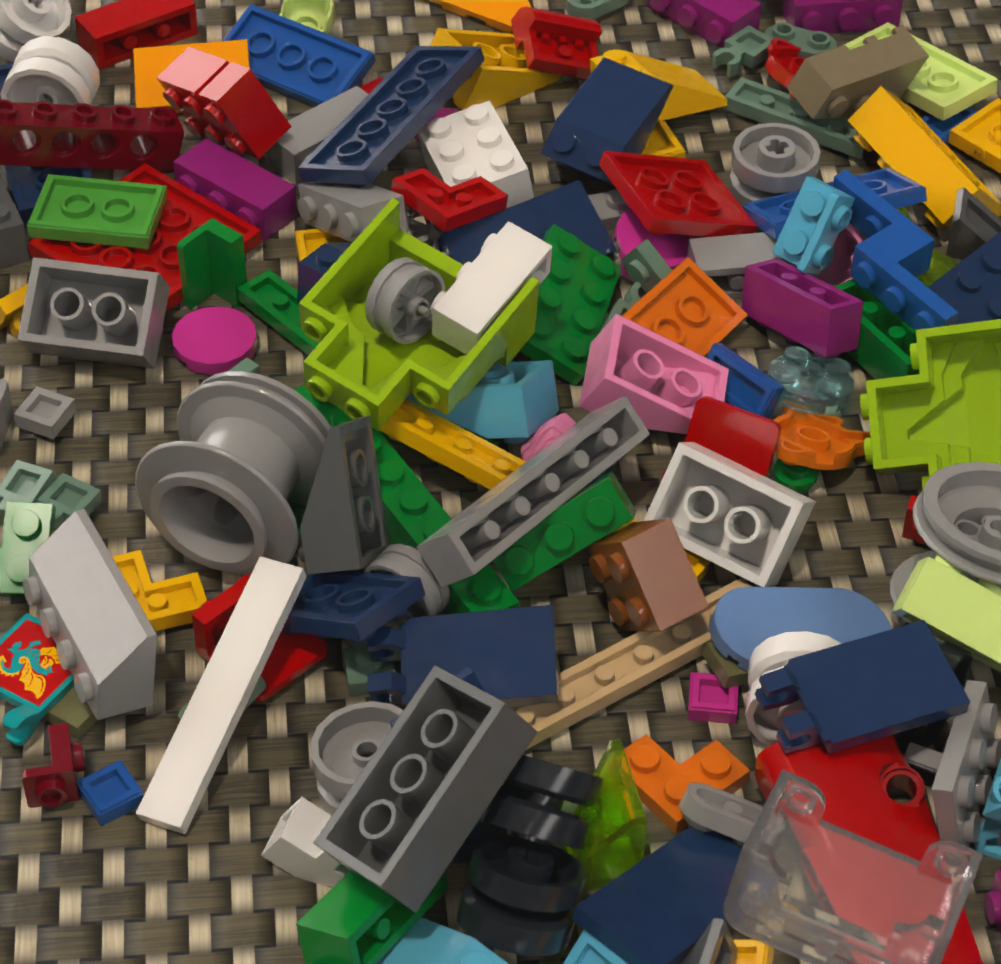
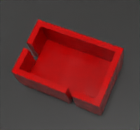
M188 47L157 77V80L165 89L163 92L164 98L173 108L183 113L186 117L184 124L194 136L199 139L206 137L220 146H228L238 155L245 153L260 159L291 128L289 122L248 67L234 62L229 63L223 58Z

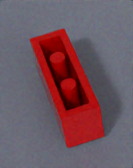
M120 0L75 16L78 45L91 55L99 70L134 58L133 48L167 46L198 34L196 4L193 0Z

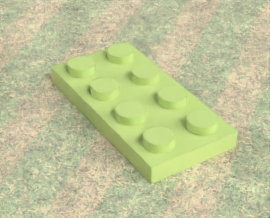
M887 22L845 45L851 50L864 45L863 40L866 37L875 35L880 40L892 36L891 32L896 26ZM912 35L929 55V58L905 90L901 99L944 121L997 92L998 78Z

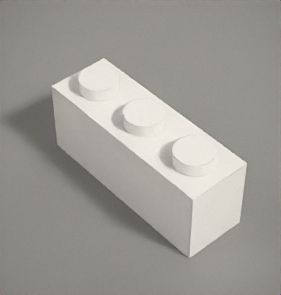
M509 221L498 234H490L485 240L478 257L472 263L468 261L462 266L451 288L447 292L441 291L435 297L430 308L432 314V335L467 355L532 276L540 280L539 285L550 273L553 246Z

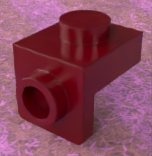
M68 723L48 726L52 765L22 771L27 805L30 808L41 806L54 807L62 803L79 801L76 772L85 771L82 742L71 741Z

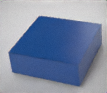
M121 760L76 781L78 794L100 826L137 809L145 795Z

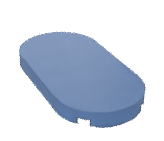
M740 587L727 592L720 598L709 620L710 636L717 650L726 659L730 655L733 659L739 661L737 666L748 671L749 660L754 648L767 638L785 632L808 631L827 635L843 644L892 629L887 617L874 602L857 592L843 588Z

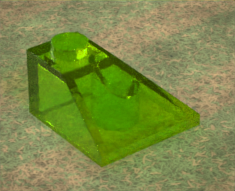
M621 738L610 740L593 774L604 779L598 804L591 807L578 805L574 812L576 815L585 817L591 824L585 849L579 850L562 845V850L577 858L586 868V881L583 892L601 889L643 860L647 819Z

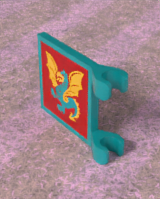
M28 613L0 638V698L16 706V708L10 710L3 717V725L10 729L5 735L6 739L18 746L24 745L30 739L40 720L74 686V676L70 669L64 670L59 662L57 644L53 637L47 638L42 630L40 619Z

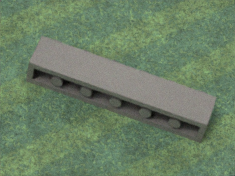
M627 396L599 407L547 445L416 546L441 587L473 576L649 436L650 433Z

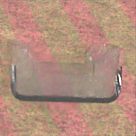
M782 769L741 850L724 902L723 914L726 921L738 932L810 964H941L984 854L948 840L937 841L929 845L922 860L918 861L822 820L826 809V799L823 792L807 779Z

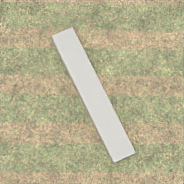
M259 557L136 811L140 820L186 834L306 580L307 575L303 568Z

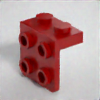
M704 396L698 399L695 404L685 442H695L768 477L781 435V426L774 420L709 396Z
M252 573L240 577L233 586L213 600L204 602L197 611L192 613L196 652L208 662ZM281 631L260 675L267 687L254 701H266L325 658L328 654L327 643L322 638H317L312 634H285Z

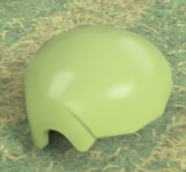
M283 0L280 16L329 35L332 31L336 14L332 0Z

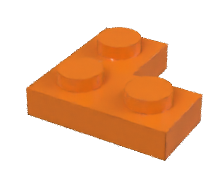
M645 734L610 758L608 771L666 826L677 834L689 825L679 807V803L689 784L703 783L733 794L749 783L751 770L717 740L682 764H679Z

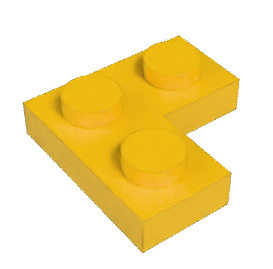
M141 550L112 556L155 632L193 623L192 613L197 611L207 601L198 572L151 583Z

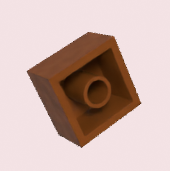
M671 518L633 522L587 546L591 555L589 558L590 569L596 580L603 583L610 598V601H608L609 613L614 622L623 628V631H662L709 607Z

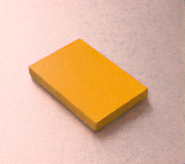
M247 39L133 48L136 108L152 109L154 107H164L169 110H175L176 114L182 113L166 101L163 96L165 89L157 80V77L188 47L223 58L229 63L234 62L250 68Z

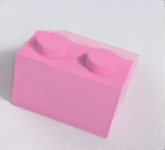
M616 314L591 342L579 407L592 412L599 407L627 396L647 429L687 434L698 399L709 396L724 402L729 369Z

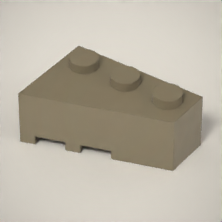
M901 25L893 28L892 36L878 40L875 35L864 38V45L849 50L846 45L806 58L787 86V89L812 119L851 117L880 86L900 99L929 58V55L906 28Z

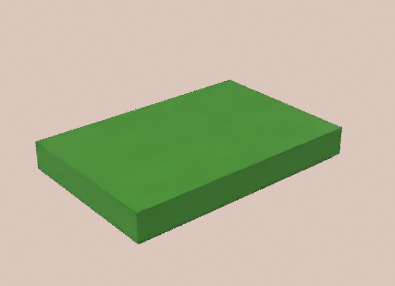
M48 174L27 224L28 237L149 249L168 198L167 186Z

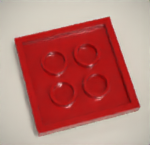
M604 151L599 166L610 179L611 184L616 187L625 199L626 204L642 222L643 227L654 235L680 234L690 238H699L700 236L715 237L755 233L758 227L705 160Z

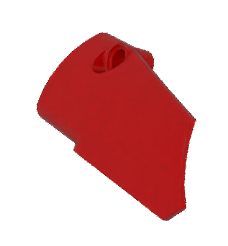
M894 735L831 754L828 753L822 742L812 747L784 754L779 742H776L758 754L754 777L776 818L786 817L801 848L800 859L805 874L849 964H983L924 796L925 784L923 778L916 770L910 768ZM891 789H902L911 796L912 800L907 803H898L892 800L887 792Z

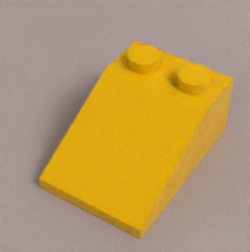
M438 28L430 46H477L482 49L485 61L458 88L452 97L454 99L453 103L462 110L489 100L493 107L497 108L559 81L561 77L560 74L528 69L525 51L516 49L513 34Z
M609 50L603 56L590 58L591 73L605 57L672 84V91L657 122L727 106V98L694 69L622 50Z

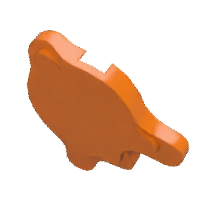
M795 400L787 401L784 404L782 415L774 419L781 426V435L775 456L781 462L790 466L800 465L818 470L843 469L849 466L856 457L865 455L864 439L871 437L870 432L843 428L844 422L841 418L816 413L806 404Z

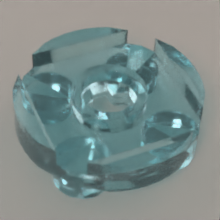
M798 346L787 347L783 356L775 358L770 363L767 373L769 377L785 387L779 402L791 409L804 413L824 414L826 407L838 405L836 412L841 411L850 403L854 388V380L850 375L851 365L847 361L839 358H821L810 354L806 349Z

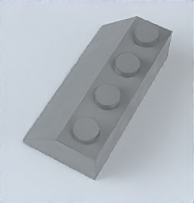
M77 510L29 557V577L23 579V590L30 606L36 605L39 611L40 623L47 638L53 637L57 644V655L64 670L70 669L73 674L74 686L80 702H87L95 718L100 720L153 705L157 634L86 510Z

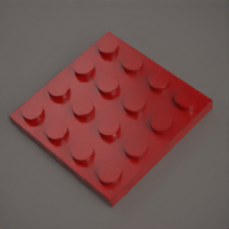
M144 163L119 181L167 186L168 198L149 249L42 238L32 239L28 242L30 255L36 258L157 272L170 286L166 312H168L183 301L177 250L179 241L213 218L243 235L244 252L246 255L262 243L261 229Z

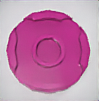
M216 306L198 309L188 313L179 320L172 332L174 356L178 361L181 360L186 363V368L196 373L214 375L227 372L245 358L251 360L257 349L255 324L247 315L233 308Z

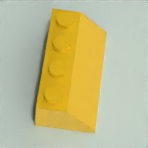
M882 86L847 120L857 130L853 136L855 140L868 152L874 149L881 156L876 162L882 169L889 167L926 187L927 201L923 203L929 209L924 214L940 230L945 226L951 229L957 190L963 187L997 217L1001 216V202L910 106Z

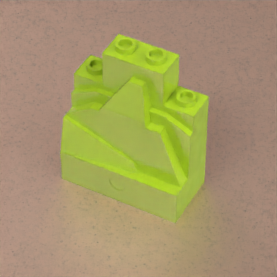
M394 198L387 203L299 302L300 329L309 339L319 343L303 361L304 387L316 399L323 402L329 401L344 410L352 420L370 416L371 427L377 431L383 427L409 394L413 395L421 405L427 408H435L448 416L459 401L465 400L495 362L507 367L535 332L540 280L532 276L467 355L433 336L432 328L425 336L409 344L396 342L387 337L386 334L378 332L370 326L366 319L365 304L368 291L375 277L386 265L399 258L408 257L439 273L445 282L446 292L455 283L457 274L463 266L458 261L401 230L400 202Z
M1001 319L916 330L917 343L910 344V359L913 370H919L920 374L866 381L867 393L860 395V407L863 420H869L871 437L864 439V452L867 464H873V469L881 475L928 470L929 476L922 477L923 491L927 480L935 472L947 466L969 462L1001 464Z

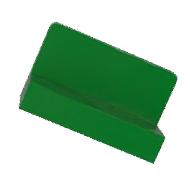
M211 218L177 244L183 302L190 309L196 307L212 294L219 296L236 307L242 304L238 301L237 288L247 282L243 235Z

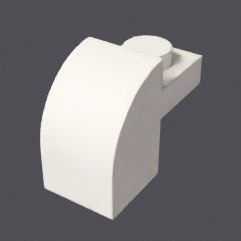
M303 797L298 799L282 814L261 854L262 857L291 875L323 886L334 887L350 872L349 869L313 844L332 815Z

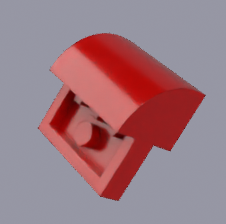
M522 7L515 13L511 19L516 49L525 51L528 69L587 79L590 76V58L599 56L596 42L602 34L601 26L596 20L531 7Z

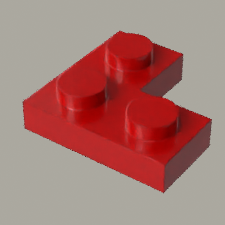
M421 168L392 179L391 191L403 195L404 203L444 232L506 210L508 195L482 176L450 187L425 168Z

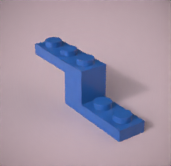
M847 169L834 176L833 187L855 198L851 206L852 217L849 223L867 238L855 246L850 276L855 279L860 287L867 289L884 303L889 311L896 313L912 326L915 331L918 329L956 325L959 312L917 279L918 276L930 268L935 239Z

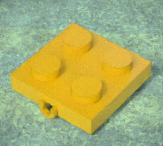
M997 98L952 128L948 143L993 168L998 173H1001L1000 98Z

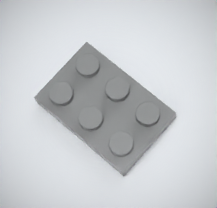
M973 680L966 681L964 691L970 700V704L965 713L955 715L931 789L940 841L947 861L962 863L965 861L970 842L977 843L981 827L979 811L981 805L986 804L992 786L990 776L992 768L997 769L1001 758V739H995L994 733L998 718L996 703H990L987 682Z

